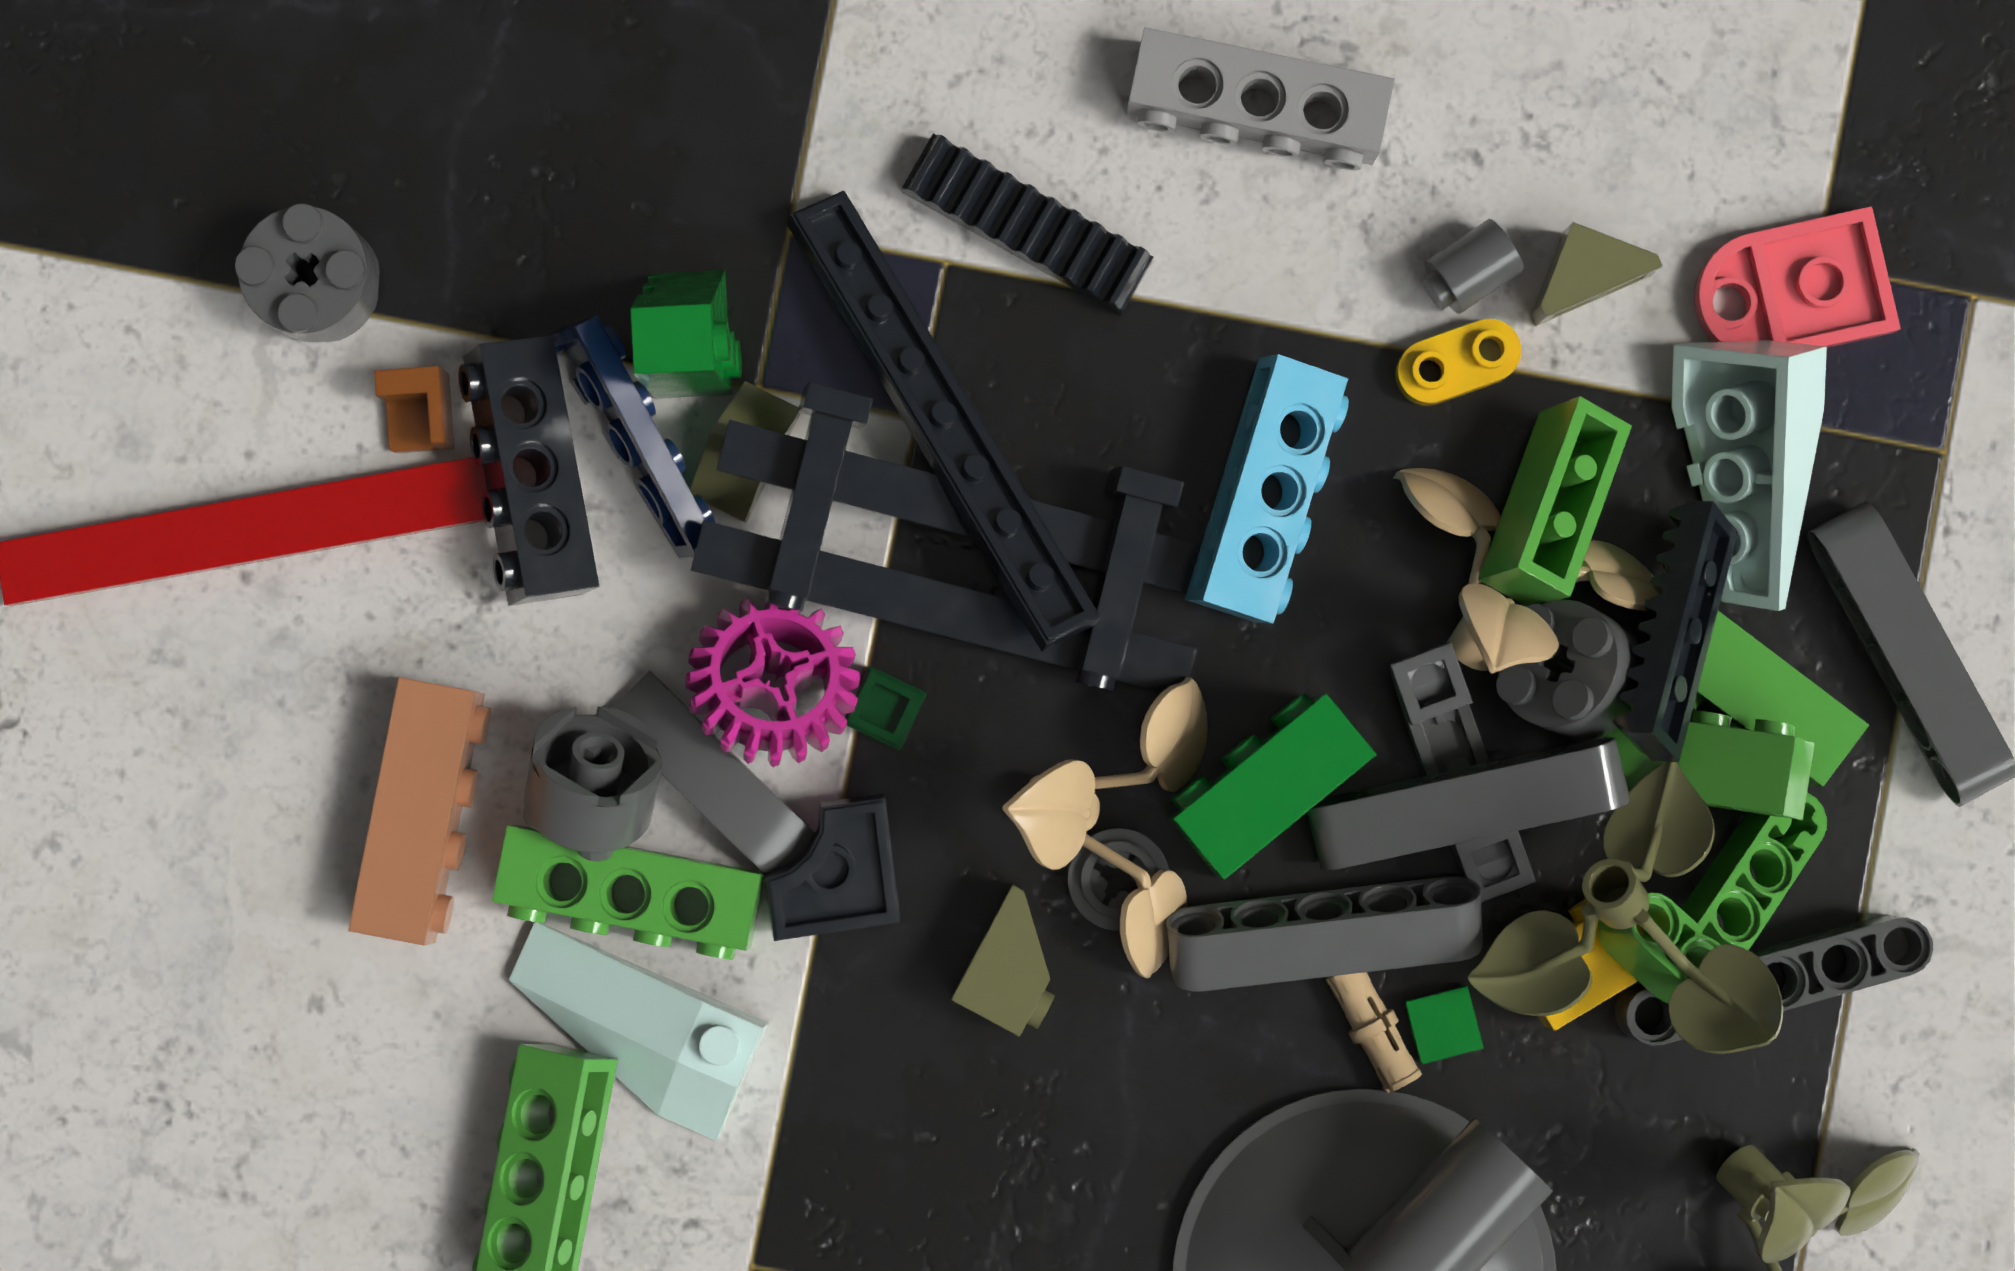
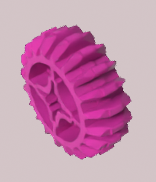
M746 597L740 602L739 618L723 608L717 614L716 623L718 629L705 625L699 635V641L703 647H694L690 650L688 663L695 670L686 674L685 687L696 694L690 698L689 708L692 714H707L701 725V730L705 736L715 734L721 730L724 731L720 741V749L723 753L729 752L737 743L745 746L743 760L747 764L755 760L757 750L768 751V762L773 768L780 765L783 750H788L791 757L797 763H800L806 759L807 743L814 749L823 752L829 746L830 738L828 732L838 735L844 732L847 720L843 714L854 712L858 700L850 691L858 688L860 673L848 668L854 663L856 653L853 647H837L842 641L844 634L841 625L824 631L821 629L825 618L822 608L812 612L808 618L800 615V611L788 609V611L777 609L778 606L766 602L764 609L757 611L755 605ZM775 641L790 644L802 652L792 653L785 651ZM749 645L751 650L750 666L737 671L735 679L722 683L720 670L724 663L734 652ZM764 667L767 674H776L775 681L779 677L784 679L782 692H780L779 687H770V680L766 684L761 682ZM822 678L824 696L813 709L797 717L795 712L797 703L795 694L808 689L810 682ZM748 708L762 710L769 716L771 721L755 718L742 710Z

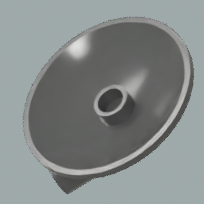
M1384 1089L1329 1090L1291 1101L1261 1116L1237 1134L1219 1152L1195 1186L1184 1210L1176 1236L1172 1271H1557L1555 1251L1549 1226L1541 1208V1204L1553 1191L1476 1118L1469 1121L1440 1104L1405 1092L1390 1091L1385 1093Z

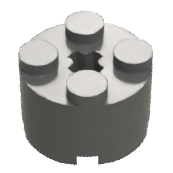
M296 204L272 213L253 228L236 258V274L239 278L241 292L249 307L261 320L292 339L304 342L326 343L342 340L359 330L368 321L376 308L379 296L380 274L378 259L369 243L340 217L327 210L307 204ZM310 265L314 267L315 275L319 278L312 286L304 283L305 278L302 274Z
M1557 600L1542 605L1531 604L1526 606L1547 622L1557 637L1559 647L1553 657L1548 660L1518 664L1498 671L1496 683L1498 695L1524 720L1566 740L1581 742L1605 737L1603 735L1617 728L1613 723L1614 717L1630 712L1619 698L1622 692L1636 688L1626 677L1627 669L1642 665L1632 653L1633 646L1639 645L1636 636L1626 626L1578 601Z
M577 707L564 709L548 717L539 726L534 735L524 793L523 818L531 828L538 830L543 836L558 845L576 850L584 859L589 861L606 860L613 855L614 850L624 848L637 841L650 825L662 770V757L660 758L657 750L658 740L654 732L645 723L618 709L598 707L596 715H576Z

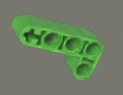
M1807 792L1803 821L1746 812L1682 908L1663 894L1648 893L1649 915L1694 966L1699 969L1707 953L1719 945L1739 946L1746 950L1751 948L1822 841L1827 830V816L1823 806L1816 797ZM1750 865L1754 870L1756 876L1755 880L1751 875ZM1717 912L1722 918L1723 930L1718 924ZM1601 919L1598 920L1597 935L1605 951L1655 997L1669 1003L1674 989L1680 983L1689 979L1686 974L1680 970L1644 928L1642 938L1637 931L1636 925L1628 929H1614L1605 925Z

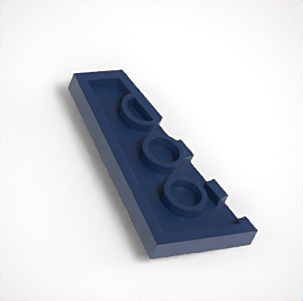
M598 315L563 326L548 334L547 336H554L557 355L566 351L574 363L577 377L571 383L585 405L591 403L597 411H603L609 420V423L606 424L607 434L605 439L616 457L620 458L628 468L637 466L643 477L636 480V489L679 558L694 557L702 522L706 520L715 523L714 516L703 498L698 494L693 496L681 474L686 471V466L680 451L669 438L663 439L652 419V416L656 414V409L648 391L639 381L632 382L621 359L625 358L626 353L618 334L609 324L602 325Z

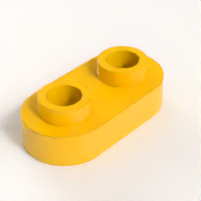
M1482 319L1411 345L1402 354L1397 363L1395 372L1397 386L1401 393L1411 402L1418 405L1431 406L1496 384L1508 377L1518 366L1521 358L1520 339L1514 329L1507 323L1497 319ZM1490 339L1499 345L1501 353L1498 360L1488 361L1481 356L1479 344L1482 340ZM1426 360L1436 362L1441 369L1440 379L1436 382L1425 381L1419 373L1421 362Z

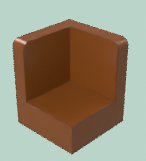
M439 366L374 371L376 397L386 402L389 449L392 452L410 453L454 449L449 373Z

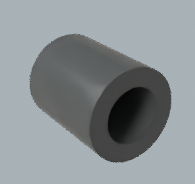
M1488 219L1427 259L1424 264L1428 275L1423 277L1421 282L1430 299L1440 310H1444L1449 306L1457 314H1461L1524 272V265L1507 234L1495 221Z

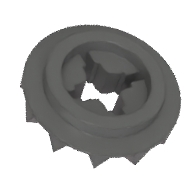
M1114 828L1091 836L1128 859L1130 853L1135 855L1132 862L1147 871L1150 879L1161 869L1169 870L1165 856L1160 848L1147 836L1137 831ZM1082 846L1075 858L1071 860L1069 866L1068 888L1071 899L1078 911L1091 923L1104 929L1120 931L1122 904L1130 893L1120 890L1115 897L1110 898L1107 905L1102 903L1106 896L1104 891L1107 888L1108 882L1100 876L1101 872L1093 867L1095 863L1103 867L1106 865L1111 868L1117 867Z

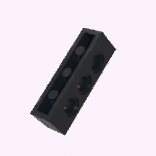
M554 336L477 345L463 356L464 364H461L459 367L458 380L462 398L465 402H471L475 427H472L470 431V447L475 463L483 465L487 490L482 492L481 506L484 521L488 528H494L498 553H495L493 557V573L496 585L500 591H506L508 606L583 595L600 586ZM503 395L512 396L522 404L525 412L523 424L515 423L506 417L501 405ZM515 457L527 460L534 467L536 472L534 487L526 486L516 478L513 471ZM527 520H534L544 527L548 538L545 550L537 549L528 542L525 536Z

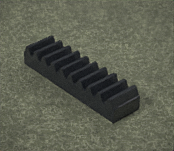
M932 134L902 186V192L905 195L1121 316L1154 258L1143 247L1134 246L1123 236L1110 233L1102 224L1085 219L1077 210L1068 209L1062 206L1057 199L1044 196L1034 186L1019 182L1009 172H1002L996 169L991 162L975 157L968 149L953 145L943 135Z
M1686 501V504L1669 510L1668 516L1676 524L1677 528L1663 532L1662 538L1672 550L1658 554L1656 561L1666 573L1651 577L1650 584L1660 595L1645 600L1644 607L1654 618L1639 623L1638 630L1648 642L1633 646L1632 653L1642 665L1627 669L1626 677L1636 688L1622 692L1619 698L1630 712L1615 716L1613 723L1631 743L1652 761H1680L1738 535L1736 529L1713 501Z

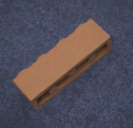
M398 678L348 929L349 932L423 946L436 943L438 933H447L454 906V897L445 895L450 870L458 871L460 869L466 846V833L458 832L462 807L471 808L478 786L479 772L478 770L470 769L475 744L483 745L485 743L491 719V708L483 706L485 693L407 678Z

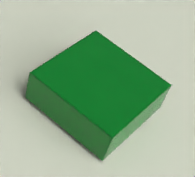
M1462 985L1403 1000L1420 1064L1484 1049L1468 986Z

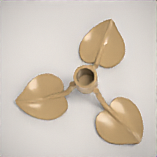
M1409 468L1397 471L1393 478L1401 481L1405 494L1421 515L1444 531L1458 536H1472L1476 542V553L1469 583L1462 588L1458 596L1463 617L1447 641L1452 643L1457 660L1470 668L1480 671L1489 670L1490 673H1495L1514 665L1542 662L1553 657L1559 647V642L1547 622L1533 610L1515 604L1512 599L1505 598L1501 593L1481 584V581L1478 580L1491 542V536L1487 531H1496L1501 518L1493 502L1470 482L1444 471L1428 468ZM1596 540L1590 541L1576 582L1590 581L1593 589L1603 599L1618 606L1634 610L1648 611L1644 607L1645 600L1660 595L1650 584L1651 577L1654 576L1635 557L1613 544Z
M1185 676L1182 682L1165 689L1154 700L1145 715L1140 735L1141 755L1147 764L1145 769L1137 773L1094 777L1091 768L1085 762L1074 759L1065 760L1047 769L1040 775L1033 777L1026 786L1002 806L1003 811L1020 831L1030 854L1041 866L1053 870L1060 869L1073 860L1081 847L1084 846L1135 879L1138 889L1132 891L1122 904L1120 935L1128 961L1137 975L1144 978H1150L1151 974L1155 973L1169 956L1166 928L1167 918L1172 913L1182 908H1187L1185 886L1182 879L1174 871L1167 869L1157 871L1150 879L1147 871L1086 834V831L1095 825L1100 812V802L1097 795L1094 794L1095 789L1148 784L1157 777L1162 789L1175 792L1182 788L1197 771L1206 748L1208 732L1207 712L1197 683L1192 677Z

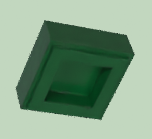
M869 666L855 695L858 698L855 710L852 713H847L845 716L847 726L901 751L927 693Z

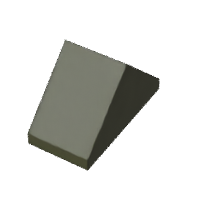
M1572 222L1562 232L1531 313L1532 320L1535 326H1538L1646 279L1663 267L1658 254Z
M745 381L710 431L690 488L692 495L698 494L707 504L747 523L765 483L716 471L728 420L790 436L801 414L798 413L799 407Z

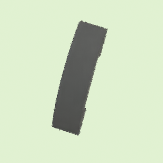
M1446 642L1389 664L1403 716L1424 776L1490 762L1469 705L1473 702L1451 642ZM1518 831L1450 845L1462 876L1475 881L1481 888V902L1536 882Z
M650 670L613 707L638 718L654 732L658 740L657 750L660 758L662 757L661 775L765 874L788 866L807 849L816 831L787 803H784L731 750L723 753L720 749V740L714 734L705 736L701 730L702 722L695 716L696 714H692L690 709Z

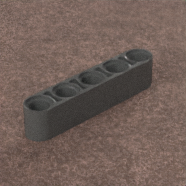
M1863 502L1809 531L1807 538L1816 561L1935 778L1948 798L1956 806L1961 807L2015 778V759L1886 523L1877 510L1869 502Z
M1603 737L1335 795L1322 799L1307 812L1321 870H1335L1598 814L1629 804L1631 800L1616 738Z
M1459 876L1191 906L1172 913L1167 918L1166 923L1171 979L1174 985L1188 991H1210L1457 962L1471 959L1483 949L1481 888L1475 881Z
M1886 915L1753 951L1752 953L1758 956L1766 966L1777 962L1782 967L1785 973V984L1780 993L1783 1011L1913 975L1923 970L1930 962L1933 953V939L1928 929L1919 921L1907 917ZM1895 928H1899L1907 938L1908 947L1905 955L1900 960L1892 963L1884 952L1883 944L1888 933ZM1838 945L1846 955L1847 964L1844 972L1839 977L1830 980L1822 970L1821 961L1823 954L1828 948ZM1641 983L1625 989L1618 997L1614 1008L1615 1020L1620 1030L1628 1037L1651 1046L1665 1045L1682 1040L1671 1024L1669 1003L1663 1002L1657 997L1655 998L1659 1000L1663 1009V1017L1660 1024L1651 1031L1643 1032L1638 1028L1635 1022L1637 1006L1642 1000L1648 997H1655Z

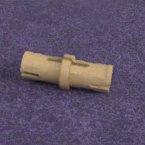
M1367 972L1325 978L1352 1027L1348 1034L1354 1044H1361L1383 1085L1385 1093L1398 1090L1419 1078L1422 1073L1409 1054L1395 1026L1399 1020L1393 1009L1387 1010Z

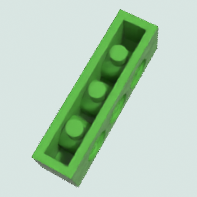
M507 825L492 902L509 905L507 916L515 919L545 923L548 912L572 917L570 929L608 935L609 926L615 925L635 929L633 941L660 947H671L672 937L697 941L696 953L733 960L735 949L747 951L752 946L765 873L630 846L614 850L613 855L606 860L589 861L581 857L576 850L552 842L536 829L521 825ZM561 863H569L576 867L582 878L581 889L571 900L559 897L551 887L552 872ZM624 875L636 877L641 881L645 889L644 902L635 912L621 909L613 898L614 885ZM686 887L699 889L708 900V913L704 920L698 924H690L683 921L676 912V898Z
M519 1044L517 1057L512 1063L509 1072V1086L511 1089L505 1120L497 1135L498 1157L492 1186L485 1198L484 1210L486 1220L481 1247L475 1256L472 1271H578L618 1059L555 1044ZM550 1104H552L554 1109L552 1125L548 1117ZM538 1168H540L542 1174L540 1189L536 1180ZM526 1232L528 1233L530 1240L528 1252L525 1248L524 1243Z

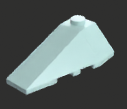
M1770 340L1679 343L1673 346L1672 411L1677 429L1684 427L1693 464L1687 466L1691 485H1699L1702 500L1713 501L1738 532L1721 597L1722 602L1781 611L1786 607L1824 413L1827 346Z
M534 922L509 978L510 982L587 1052L618 1059L615 1077L658 1116L710 1139L718 1140L769 1022L538 922Z

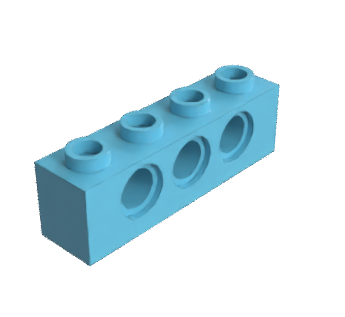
M1279 354L1258 359L1185 600L1256 623L1273 624L1276 614L1280 615L1283 613L1290 600L1293 588V581L1291 578H1288L1294 555L1295 553L1299 554L1303 550L1311 530V519L1306 517L1313 493H1318L1321 490L1328 476L1330 459L1325 456L1329 440L1332 432L1335 433L1340 429L1348 410V397L1343 395L1348 378ZM1287 414L1292 415L1298 421L1301 430L1300 439L1293 448L1283 441L1280 434L1281 422ZM1270 474L1278 479L1282 487L1281 500L1273 509L1267 506L1261 494L1262 484ZM1252 535L1260 540L1264 549L1262 562L1254 570L1247 566L1242 553L1246 540Z

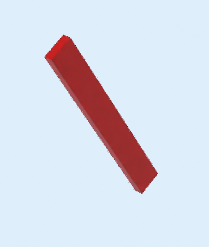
M473 457L1 541L0 582L4 605H23L485 522L481 506L482 492L487 490L483 465H477Z

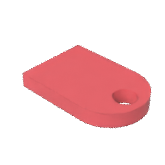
M1872 206L1739 236L1712 254L1702 267L1695 286L1694 305L1701 328L1711 342L1770 340L1827 346L1828 348L1887 335L1901 330ZM1731 287L1739 291L1743 296L1745 311L1739 320H1725L1716 313L1713 306V297L1719 288Z

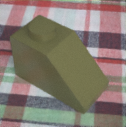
M1012 884L951 1000L1020 1037L1026 1024L1038 1029L1055 995L1045 990L1050 981V975L1024 889Z

